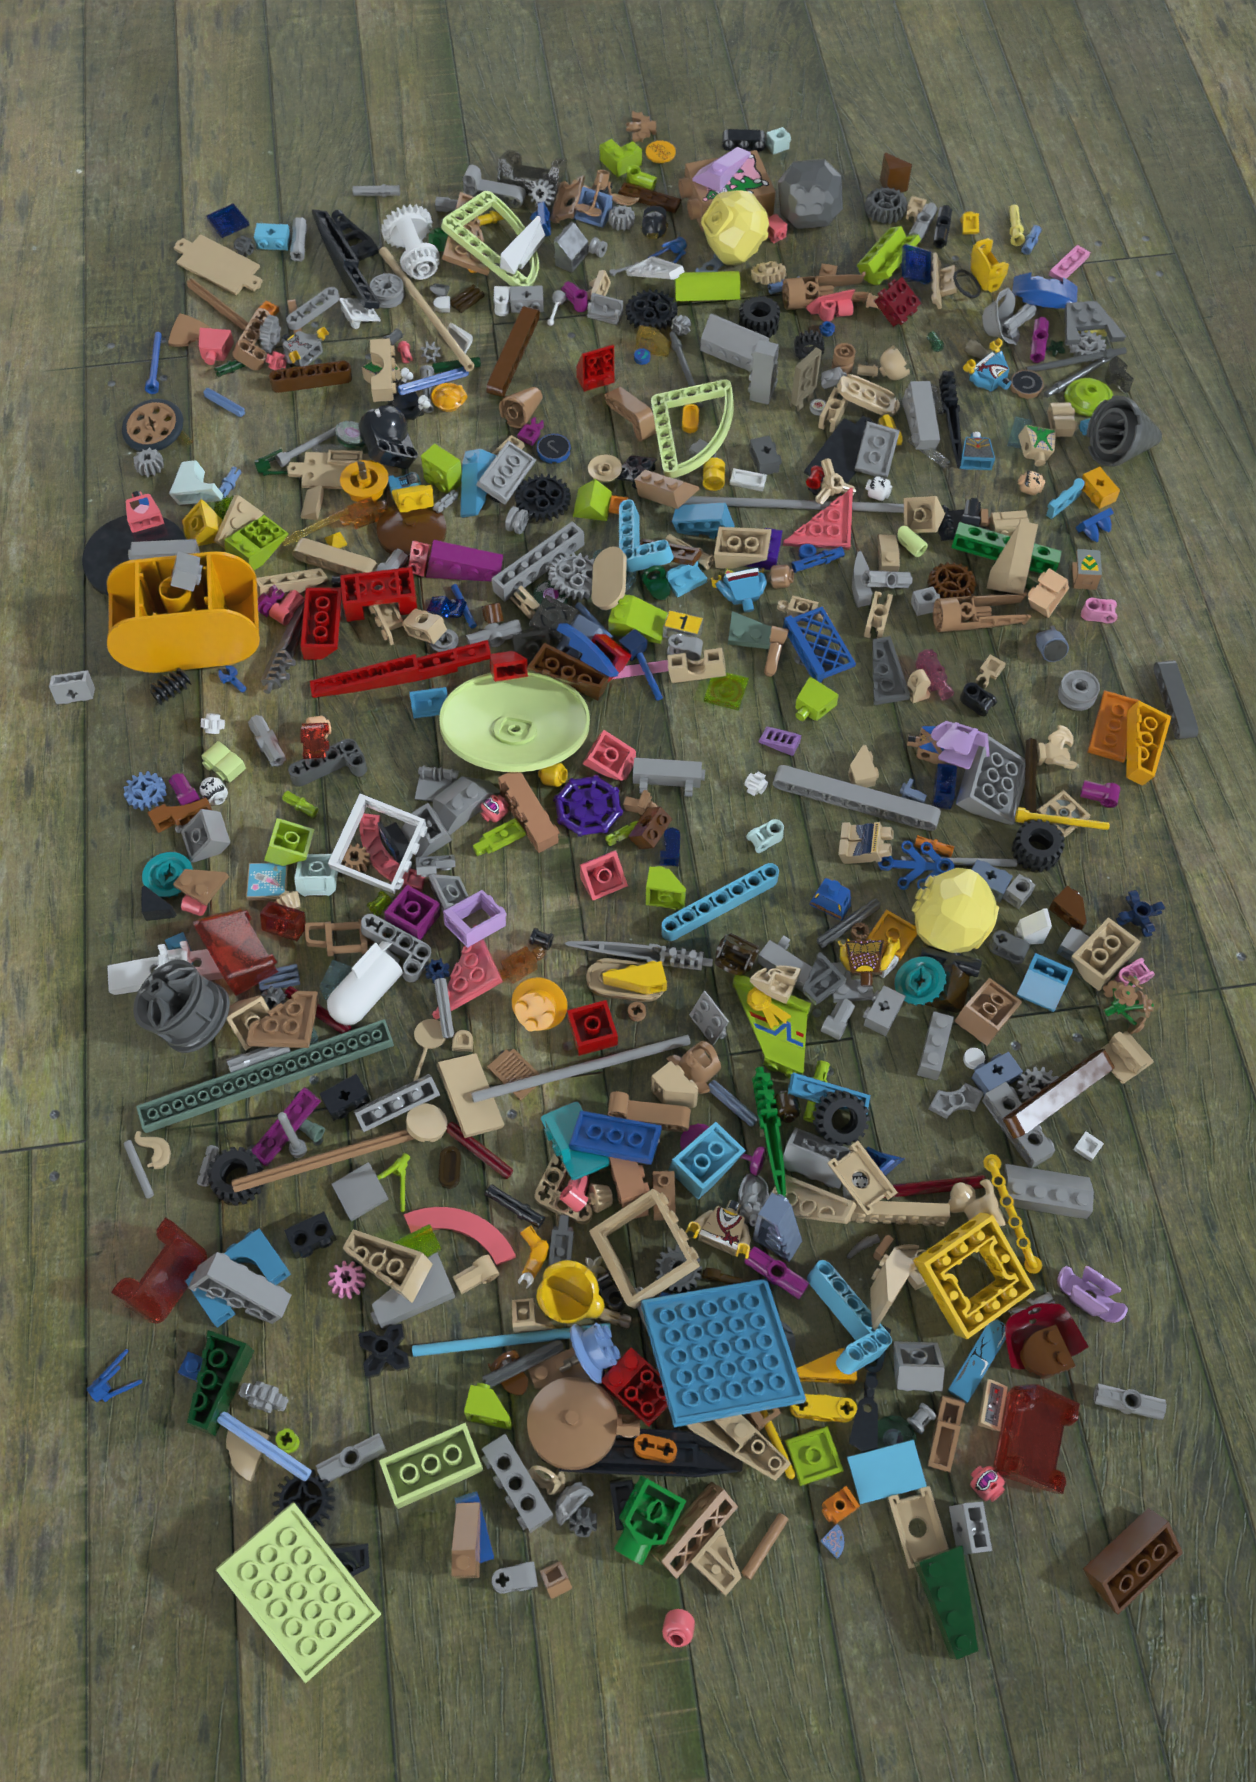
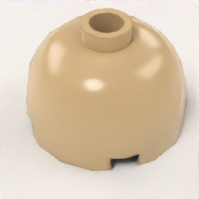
M893 345L880 357L881 367L879 371L883 377L887 376L890 380L895 381L909 375L910 370L905 369L904 366L907 363L897 348L894 350L895 346Z

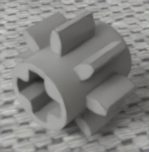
M680 314L671 320L673 322L671 329L675 331L676 335L683 336L691 331L689 328L691 321L687 316Z
M435 341L432 345L426 342L427 347H421V350L424 351L421 357L425 356L427 358L426 362L430 359L435 362V356H441L438 353L440 347L435 346ZM429 348L431 350L434 349L435 352L433 353V356L427 353Z

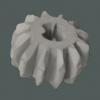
M539 179L538 182H533L534 187L530 186V190L533 192L528 195L533 196L531 202H535V206H538V203L543 201L545 205L549 206L551 205L550 200H554L551 194H555V191H551L553 185L548 186V180L543 182V179Z
M626 205L613 206L608 217L609 225L612 226V229L617 228V231H625V229L630 230V227L634 225L635 214L631 207H626Z
M150 447L148 450L142 449V452H137V455L134 457V467L141 476L146 475L149 477L152 474L155 476V473H161V469L164 468L163 457L156 449L151 450Z

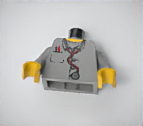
M321 327L317 330L316 334H306L297 331L292 336L288 334L283 335L281 341L287 364L294 363L297 367L307 366L322 354L321 340H324L325 336L329 335L327 329Z

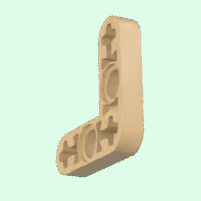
M554 1153L535 1191V1201L539 1206L556 1214L569 1215L568 1218L574 1222L587 1224L592 1219V1208L587 1203L580 1211L582 1212L583 1209H586L588 1216L584 1215L582 1218L579 1217L578 1212L573 1211V1214H570L572 1211L570 1207L566 1210H561L557 1206L558 1202L561 1201L559 1189L565 1179L567 1170L563 1162L560 1166L561 1170L557 1168L559 1159ZM557 1173L560 1178L557 1182L551 1183L547 1179L548 1175ZM546 1186L550 1188L548 1191L549 1199L545 1198L542 1201L540 1194L543 1195L547 1189Z

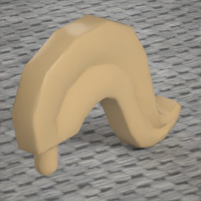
M136 1132L134 1138L138 1146L154 1149L152 1163L147 1164V1167H154V1169L165 1167L169 1163L171 1156L169 1144L163 1138L141 1137V1132Z

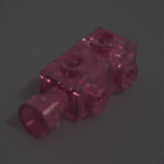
M932 649L920 652L916 661L917 670L923 669L931 682L929 686L931 692L938 690L941 700L951 698L954 695V691L947 684L948 677L945 673V668L937 659L936 652Z

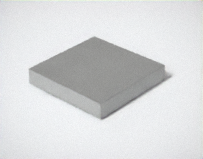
M369 1162L332 1183L351 1221L389 1200Z

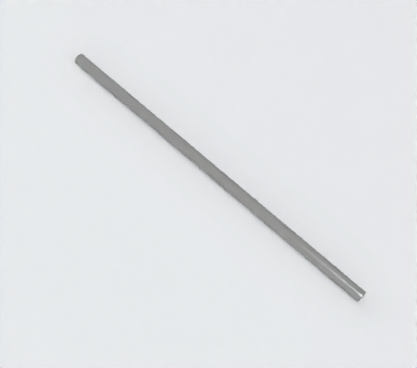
M691 496L684 505L726 502L727 506L824 510L833 501H825L823 504H819L812 500ZM852 502V511L904 513V504Z

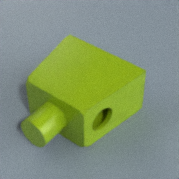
M809 677L796 700L795 708L798 712L795 715L797 719L804 721L809 717L814 721H818L837 705L839 694L814 678Z

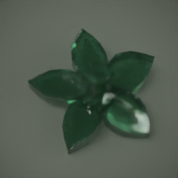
M1051 340V346L1046 347V350L1052 351L1053 357L1057 353L1063 354L1065 353L1064 341L1055 342Z

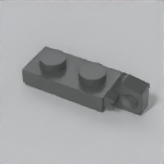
M560 1215L559 1226H554L552 1230L548 1267L559 1261L571 1260L574 1232L573 1227H568L569 1215Z

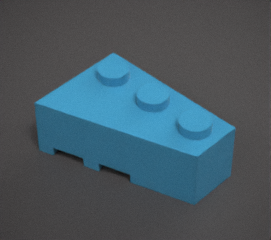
M726 502L685 504L678 509L675 508L672 519L677 533L699 536V534L709 535L710 539L717 537L719 527H734Z

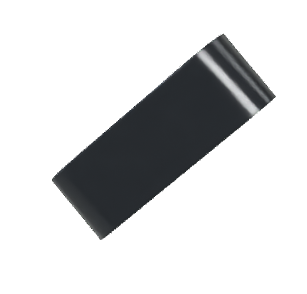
M726 129L722 134V147L727 151L739 147L746 151L757 150V152H761L766 148V133L763 130Z

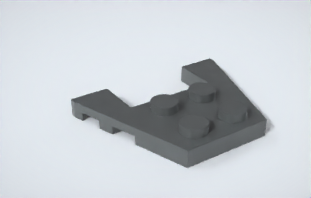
M1097 301L1066 303L1065 345L1079 344L1081 338L1078 331L1104 329L1110 342H1122L1125 340L1126 335Z

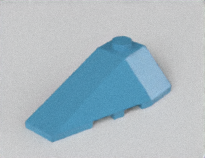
M483 449L465 451L460 511L462 518L477 516L486 501L485 496L487 492L476 486V484L497 455Z

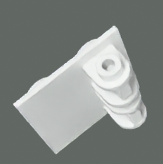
M339 298L341 310L344 312L352 328L358 329L361 321H380L373 308H364L359 299Z

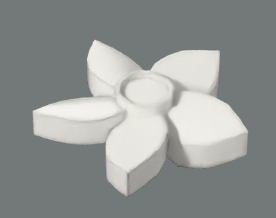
M601 1256L597 1257L594 1261L586 1257V1267L592 1271L595 1278H597V1273L606 1272L603 1267L599 1266L602 1262Z

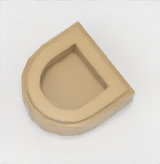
M466 1030L456 1032L453 1036L452 1051L473 1052L472 1034Z

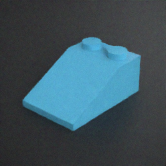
M715 1122L672 1159L668 1171H674V1176L699 1199L717 1183L746 1150Z

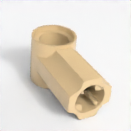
M484 1255L474 1261L471 1267L453 1276V1280L461 1294H464L481 1283L486 1284L493 1281L499 1276V1272L491 1257Z

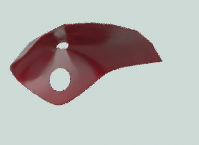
M1037 1303L1009 1317L1005 1326V1338L1011 1368L1026 1369L1020 1358V1351L1024 1344L1023 1341L1035 1332L1053 1325L1057 1326L1071 1357L1089 1347L1072 1316L1064 1306L1055 1303ZM1034 1308H1042L1037 1313L1029 1314V1311ZM1036 1319V1323L1030 1324L1029 1320Z

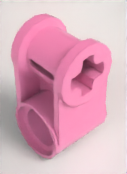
M1089 598L1083 606L1081 617L1086 621L1113 623L1117 620V614L1115 613L1117 603L1112 599Z
M1139 958L1132 964L1122 968L1114 980L1123 982L1126 987L1129 982L1125 981L1122 975L1127 978L1131 975L1137 977L1140 981L1138 985L1150 980L1155 973L1153 971L1150 972L1144 964L1145 960L1143 958Z

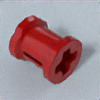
M816 465L811 468V475L806 480L808 487L812 489L820 488L821 479L825 476L823 467Z

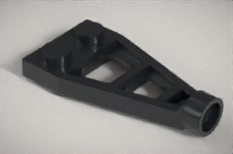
M338 209L332 213L331 217L347 243L357 237L363 241L350 247L358 261L379 254V248L373 239L350 221L342 210ZM348 228L353 230V232L345 235L343 233V230Z

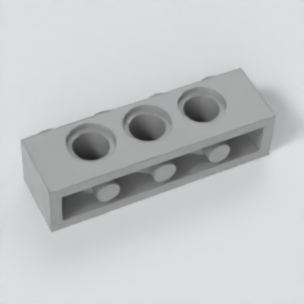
M427 1074L353 1111L363 1132L440 1094L431 1075Z
M1007 1082L985 1094L982 1102L1029 1168H1034L1053 1155L1055 1152L1054 1144L1043 1134L1040 1124L1025 1135L1015 1139L1012 1138L1002 1119L1023 1104L1017 1098V1093L1013 1087H1009ZM1003 1105L1011 1106L1012 1110L1005 1109ZM1028 1138L1034 1139L1037 1144H1031L1028 1141Z
M506 1434L482 1448L484 1456L481 1459L487 1469L492 1467L496 1475L492 1478L499 1490L504 1488L508 1494L504 1498L510 1509L516 1508L520 1516L516 1519L523 1530L527 1528L532 1533L554 1518L553 1513ZM502 1459L510 1461V1466L506 1470L498 1468V1463ZM513 1479H519L522 1481V1486L518 1490H512L509 1487L510 1482ZM525 1499H531L534 1502L531 1510L526 1511L521 1508V1504Z

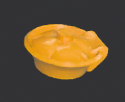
M443 383L432 390L430 398L432 403L440 410L453 412L460 405H463L467 399V394L462 385Z

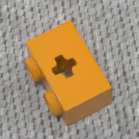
M1101 467L1083 474L1082 479L1085 484L1082 491L1088 495L1092 503L1099 509L1116 502L1120 489Z

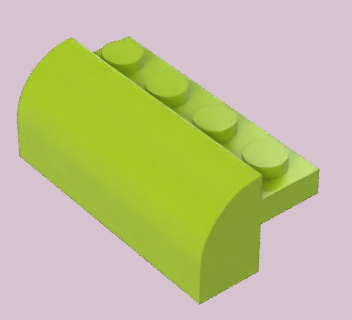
M902 226L889 228L856 265L860 274L862 275L865 272L864 279L868 283L880 285L883 280L892 276L895 269L900 267L902 261L905 260V250L909 252L914 250L921 241L919 234L906 237Z
M739 271L683 272L679 274L678 278L674 279L676 301L740 300Z

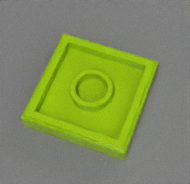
M828 1426L785 1440L800 1486L844 1471Z

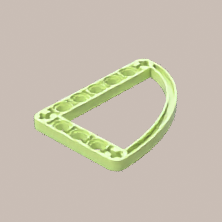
M484 191L443 219L442 230L510 286H532L539 270L537 250L529 259L530 274L527 278L518 270L513 276H509L506 274L509 272L494 264H500L501 257L464 227L465 224L490 207H493L509 223L517 235L525 229L518 217L492 192Z
M729 380L714 381L652 396L651 404L665 476L675 478L692 472L707 462L722 445L730 429L734 409L732 385ZM725 396L722 421L712 440L697 455L678 464L668 409ZM667 457H673L672 459L665 460Z

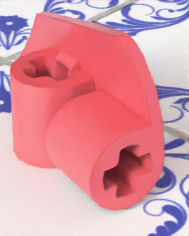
M855 289L818 297L806 309L811 315L819 314L820 319L823 321H832L834 315L837 317L852 316L853 303L851 298Z

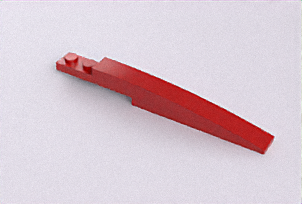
M485 640L418 658L416 654L311 680L309 681L311 694L315 698L354 693L459 672L458 667L489 660L491 655L489 642Z

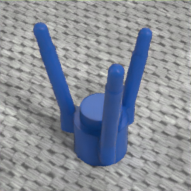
M678 237L675 240L664 243L662 247L666 248L651 256L656 257L671 249L673 253H679L673 261L676 264L681 256L686 253L684 250L687 248L686 240L683 237Z
M125 1349L87 1388L88 1393L96 1402H99L101 1399L106 1402L110 1398L142 1383V1380H137L109 1393L111 1386L107 1381L120 1370V1366L116 1365L128 1353V1349Z

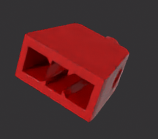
M498 652L490 655V672L494 682L528 677L527 659L517 652Z

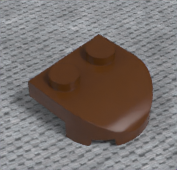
M1056 1325L1039 1330L1023 1341L1024 1344L1020 1351L1021 1361L1029 1373L1033 1372L1040 1376L1041 1379L1051 1378L1054 1375L1076 1367Z

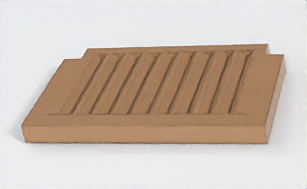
M506 1049L487 1066L503 1084L539 1075L515 1049H512L510 1052ZM537 1086L512 1093L521 1101Z

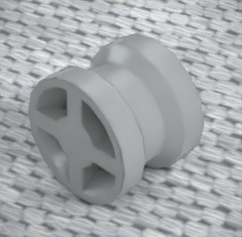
M594 237L589 244V253H595L600 258L603 257L607 250V242H601L598 238Z

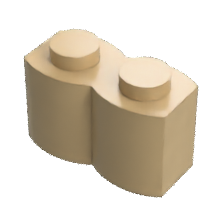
M1050 403L1047 415L1050 429L1056 431L1055 437H1072L1074 431L1077 430V421L1074 419L1075 410L1072 408L1071 403Z

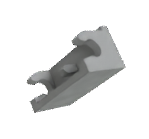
M592 293L591 302H588L587 317L618 325L623 315V301Z

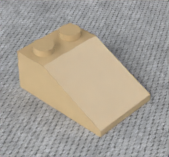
M719 527L714 551L716 568L735 569L767 560L771 529Z
M893 1249L890 1255H884L879 1263L882 1268H877L871 1277L874 1280L870 1288L872 1328L875 1330L915 1267L913 1260L896 1249Z

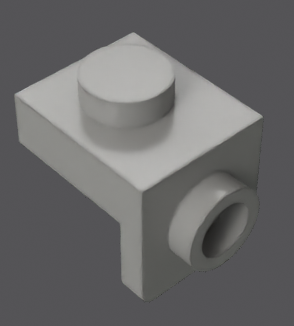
M840 366L822 372L821 385L824 389L835 386L840 378L847 376V374L842 371Z

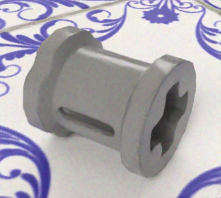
M924 1403L919 1405L920 1409L912 1418L909 1417L907 1419V1423L919 1434H922L925 1426L937 1417Z

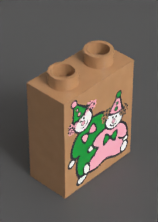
M757 150L749 151L751 152L750 157L720 192L692 181L701 168L718 158L685 164V178H681L678 181L680 196L682 199H689L687 201L689 217L691 220L697 219L702 231H704L701 224L703 215L713 199L722 192L738 190L750 192L763 206L767 217L774 215L776 192Z

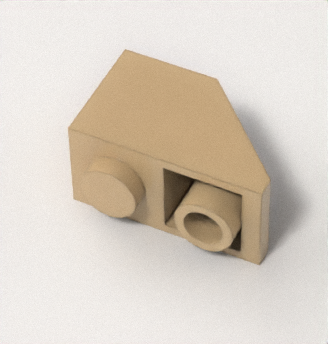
M863 745L850 764L848 776L851 784L867 788L875 786L876 780L879 778V772L877 767L873 765L872 752H869L867 746Z

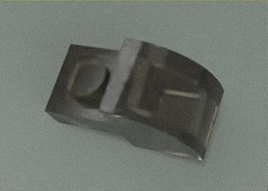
M1118 356L1110 360L1105 374V381L1108 386L1114 383L1126 393L1130 391L1134 378L1126 372L1128 365Z

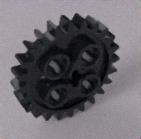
M649 289V292L643 290L642 294L637 292V296L632 295V299H628V303H626L627 320H630V325L634 324V328L640 327V331L646 329V333L649 330H652L654 333L655 329L661 332V328L667 330V326L671 327L672 325L671 320L678 314L677 302L674 301V297L669 298V293L664 295V291L658 293L657 289L654 292Z
M541 473L540 477L534 474L533 479L528 477V482L522 480V485H519L518 490H515L516 507L519 508V512L522 509L528 511L529 520L536 518V522L539 519L545 522L546 518L549 521H552V517L558 519V514L564 515V511H568V506H570V488H567V483L562 484V479L557 480L556 475L550 478V474L544 477L543 473Z

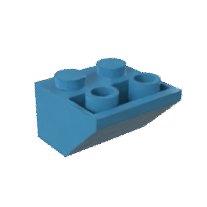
M1035 953L1016 996L1054 1012L1073 969Z

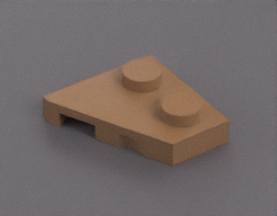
M185 869L173 885L178 890L206 906L229 876L226 872Z

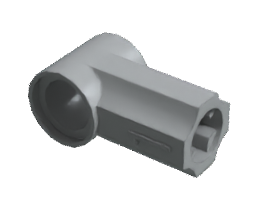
M839 998L831 1015L827 1016L821 1032L840 1040L855 1005L845 998Z

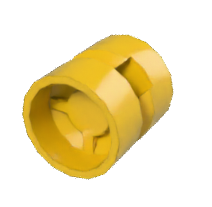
M709 458L703 464V486L707 490L717 491L722 489L725 484V463L719 458Z

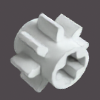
M207 713L206 718H201V727L205 728V733L219 734L220 729H224L225 720L220 719V714Z
M760 772L750 773L744 784L748 788L747 792L753 796L758 793L762 794L768 784L764 779L766 775Z

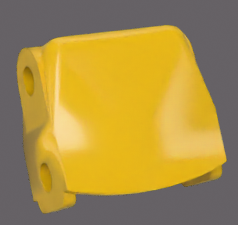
M987 238L977 241L973 245L971 273L978 280L984 291L994 292L1000 288L1005 279L1009 264L998 262L991 251L993 240Z

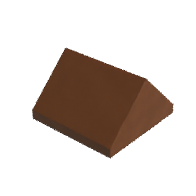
M885 152L880 175L882 187L907 192L913 164Z

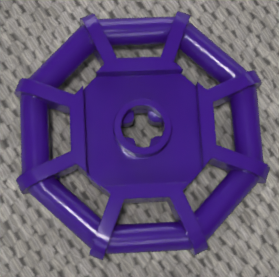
M598 775L568 779V783L553 799L556 806V821L558 824L564 825L578 834L579 837L596 833L606 834L617 818L623 814L619 799V789L603 781ZM590 784H592L591 788H586V789H579V788H578V786L590 785ZM596 786H599L608 793L603 794L599 789H596ZM573 789L574 793L572 794V797L570 799H566L565 797ZM611 798L613 802V808L607 806V800ZM586 804L593 805L589 810H587L586 807H583ZM563 805L569 806L570 813L564 814ZM607 814H609L610 816L608 817V819L605 822H602V817L604 815L606 816ZM571 819H573V820L576 819V820L579 821V823H580L581 825L578 826V825H576L575 823H573V822L570 821V820H571ZM593 824H597V825H598V826L585 827L586 825H593Z

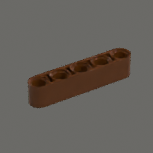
M336 361L273 370L269 374L272 390L276 393L346 384L351 382L352 372L349 362Z

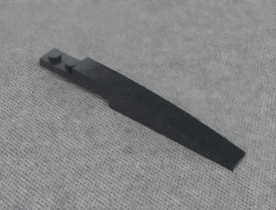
M312 209V215L325 247L350 295L357 296L362 306L366 309H379V300L358 269L359 261L328 212Z

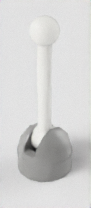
M554 291L553 302L555 306L551 318L547 321L549 326L554 324L553 319L558 305H562L566 299V294L563 291Z

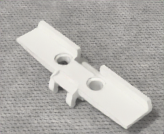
M181 941L180 945L182 948L167 950L165 944L158 945L160 955L157 957L108 965L109 992L114 995L137 992L151 974L153 967H160L173 960H185L191 964L195 960L202 961L201 966L195 968L207 980L245 975L247 972L246 966L233 955L241 945L190 951L187 941Z

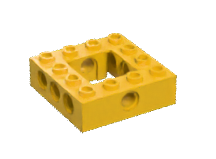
M980 1212L913 1260L954 1334L965 1339H969L1035 1291L1009 1242L991 1214ZM979 1251L995 1281L968 1299L958 1286L957 1282L959 1281L955 1275L946 1271L955 1265H960L962 1260L973 1252L977 1253Z

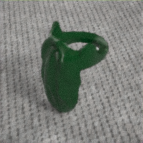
M659 565L646 569L640 577L647 590L654 598L660 601L666 600L671 591L668 579L666 578V570L663 566ZM655 570L660 571V573H655L654 575H651L647 578V575L650 572Z

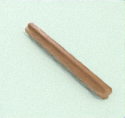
M190 278V280H187V287L243 331L245 330L249 322L194 279Z

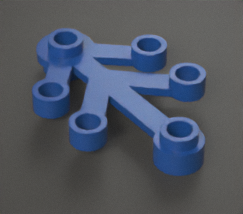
M904 841L901 847L902 851L909 854L914 861L893 860L892 856L882 857V862H878L879 868L883 871H889L892 868L914 869L905 877L898 879V887L901 890L908 889L909 883L926 870L933 872L925 879L918 880V889L922 888L919 886L920 883H925L930 875L933 877L934 875L937 876L954 869V863L948 858H941L929 842H924L921 845V852L924 855H929L935 863L926 862L915 850L911 841ZM910 845L911 848L906 850L904 849V846ZM925 846H929L930 850L925 851L923 850V848ZM885 861L890 863L888 866L882 865ZM947 866L948 869L946 871L941 870V867ZM902 881L907 882L905 886L900 885Z

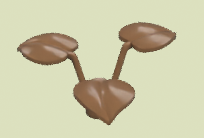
M597 170V176L592 188L583 185V187L596 191L592 205L577 204L575 209L590 216H600L601 210L594 208L599 189L604 190L606 187H608L609 195L612 196V201L621 205H633L639 200V197L633 198L612 194L611 182L608 181L610 173L605 170Z

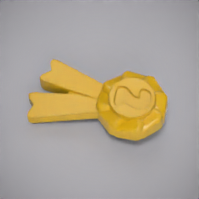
M754 987L748 992V1005L755 1011L763 1012L770 1029H773L774 1026H779L775 1016L786 1024L787 1019H790L791 1015L772 1004V997Z

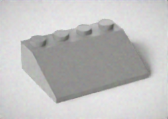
M988 736L990 757L986 756V747H978L970 769H965L956 805L969 813L1013 825L1016 809L1019 807L1025 785V759Z

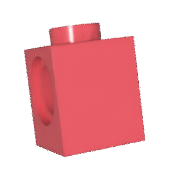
M777 214L768 217V238L773 243L784 239L787 233V224Z

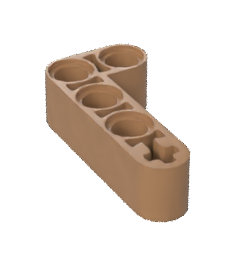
M264 308L256 310L232 353L236 360L256 371L262 368L267 358L265 351L255 345L260 337V326L265 323L267 315H270Z
M618 387L605 394L608 406L633 424L635 436L640 442L656 434L652 410L646 404L622 387Z
M624 1092L610 1093L608 1116L661 1125L662 1130L687 1132L689 1130L691 1110L688 1107L629 1100V1095Z

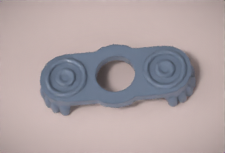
M713 254V259L704 263L700 269L696 268L695 272H717L724 263L716 254ZM713 266L715 269L709 271L706 269V267Z

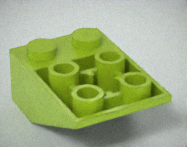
M263 515L224 539L225 552L242 558L253 570H256L274 553L288 536V532Z

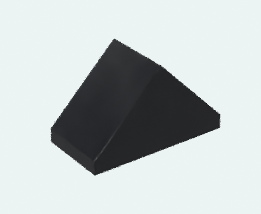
M145 885L141 888V912L146 921L170 919L177 916L169 903Z

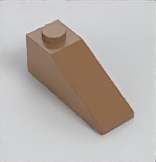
M456 1503L451 1576L454 1578H480V1503Z

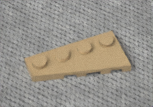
M785 1175L786 1198L792 1205L795 1217L841 1224L848 1223L857 1206L855 1202ZM774 1187L771 1193L777 1195L776 1187Z

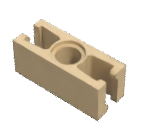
M834 387L820 415L818 428L824 430V423L826 420H829L831 422L829 432L832 433L837 428L849 402L844 397L842 400L837 399L839 391L836 387Z
M875 591L864 637L871 638L870 630L871 626L877 628V638H882L893 595L888 594L886 602L882 605L878 604L882 593Z

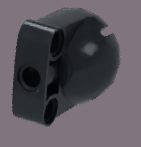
M384 405L378 407V409L369 410L361 417L359 434L368 448V455L371 460L391 467L408 469L418 457V453L411 442L408 434V424L401 410L394 406Z

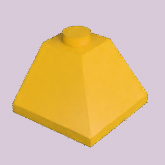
M202 499L182 520L186 539H196L198 546L215 543L214 539L222 524V519Z

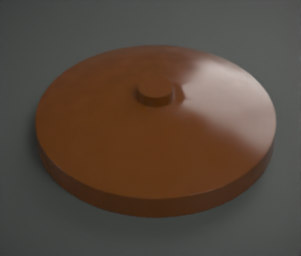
M394 504L383 512L377 523V536L382 548L389 554H392L394 550L400 549L408 556V559L410 558L412 541L431 545V552L433 540L444 542L447 534L446 521L443 514L434 511L433 507L400 513L397 505Z

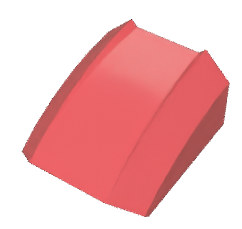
M603 730L594 741L583 760V764L607 777L620 781L626 780L634 766L636 751Z

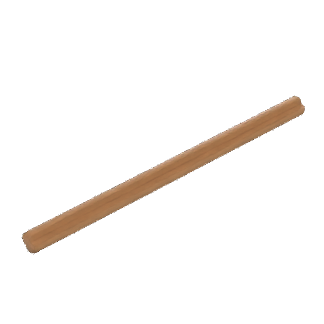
M403 1129L234 1179L231 1182L234 1192H239L415 1138L407 1132V1129Z

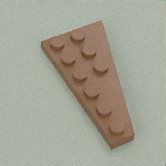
M460 192L456 209L474 197ZM477 216L465 224L464 227L484 243L482 230H480V219ZM448 235L442 260L488 276L489 268Z

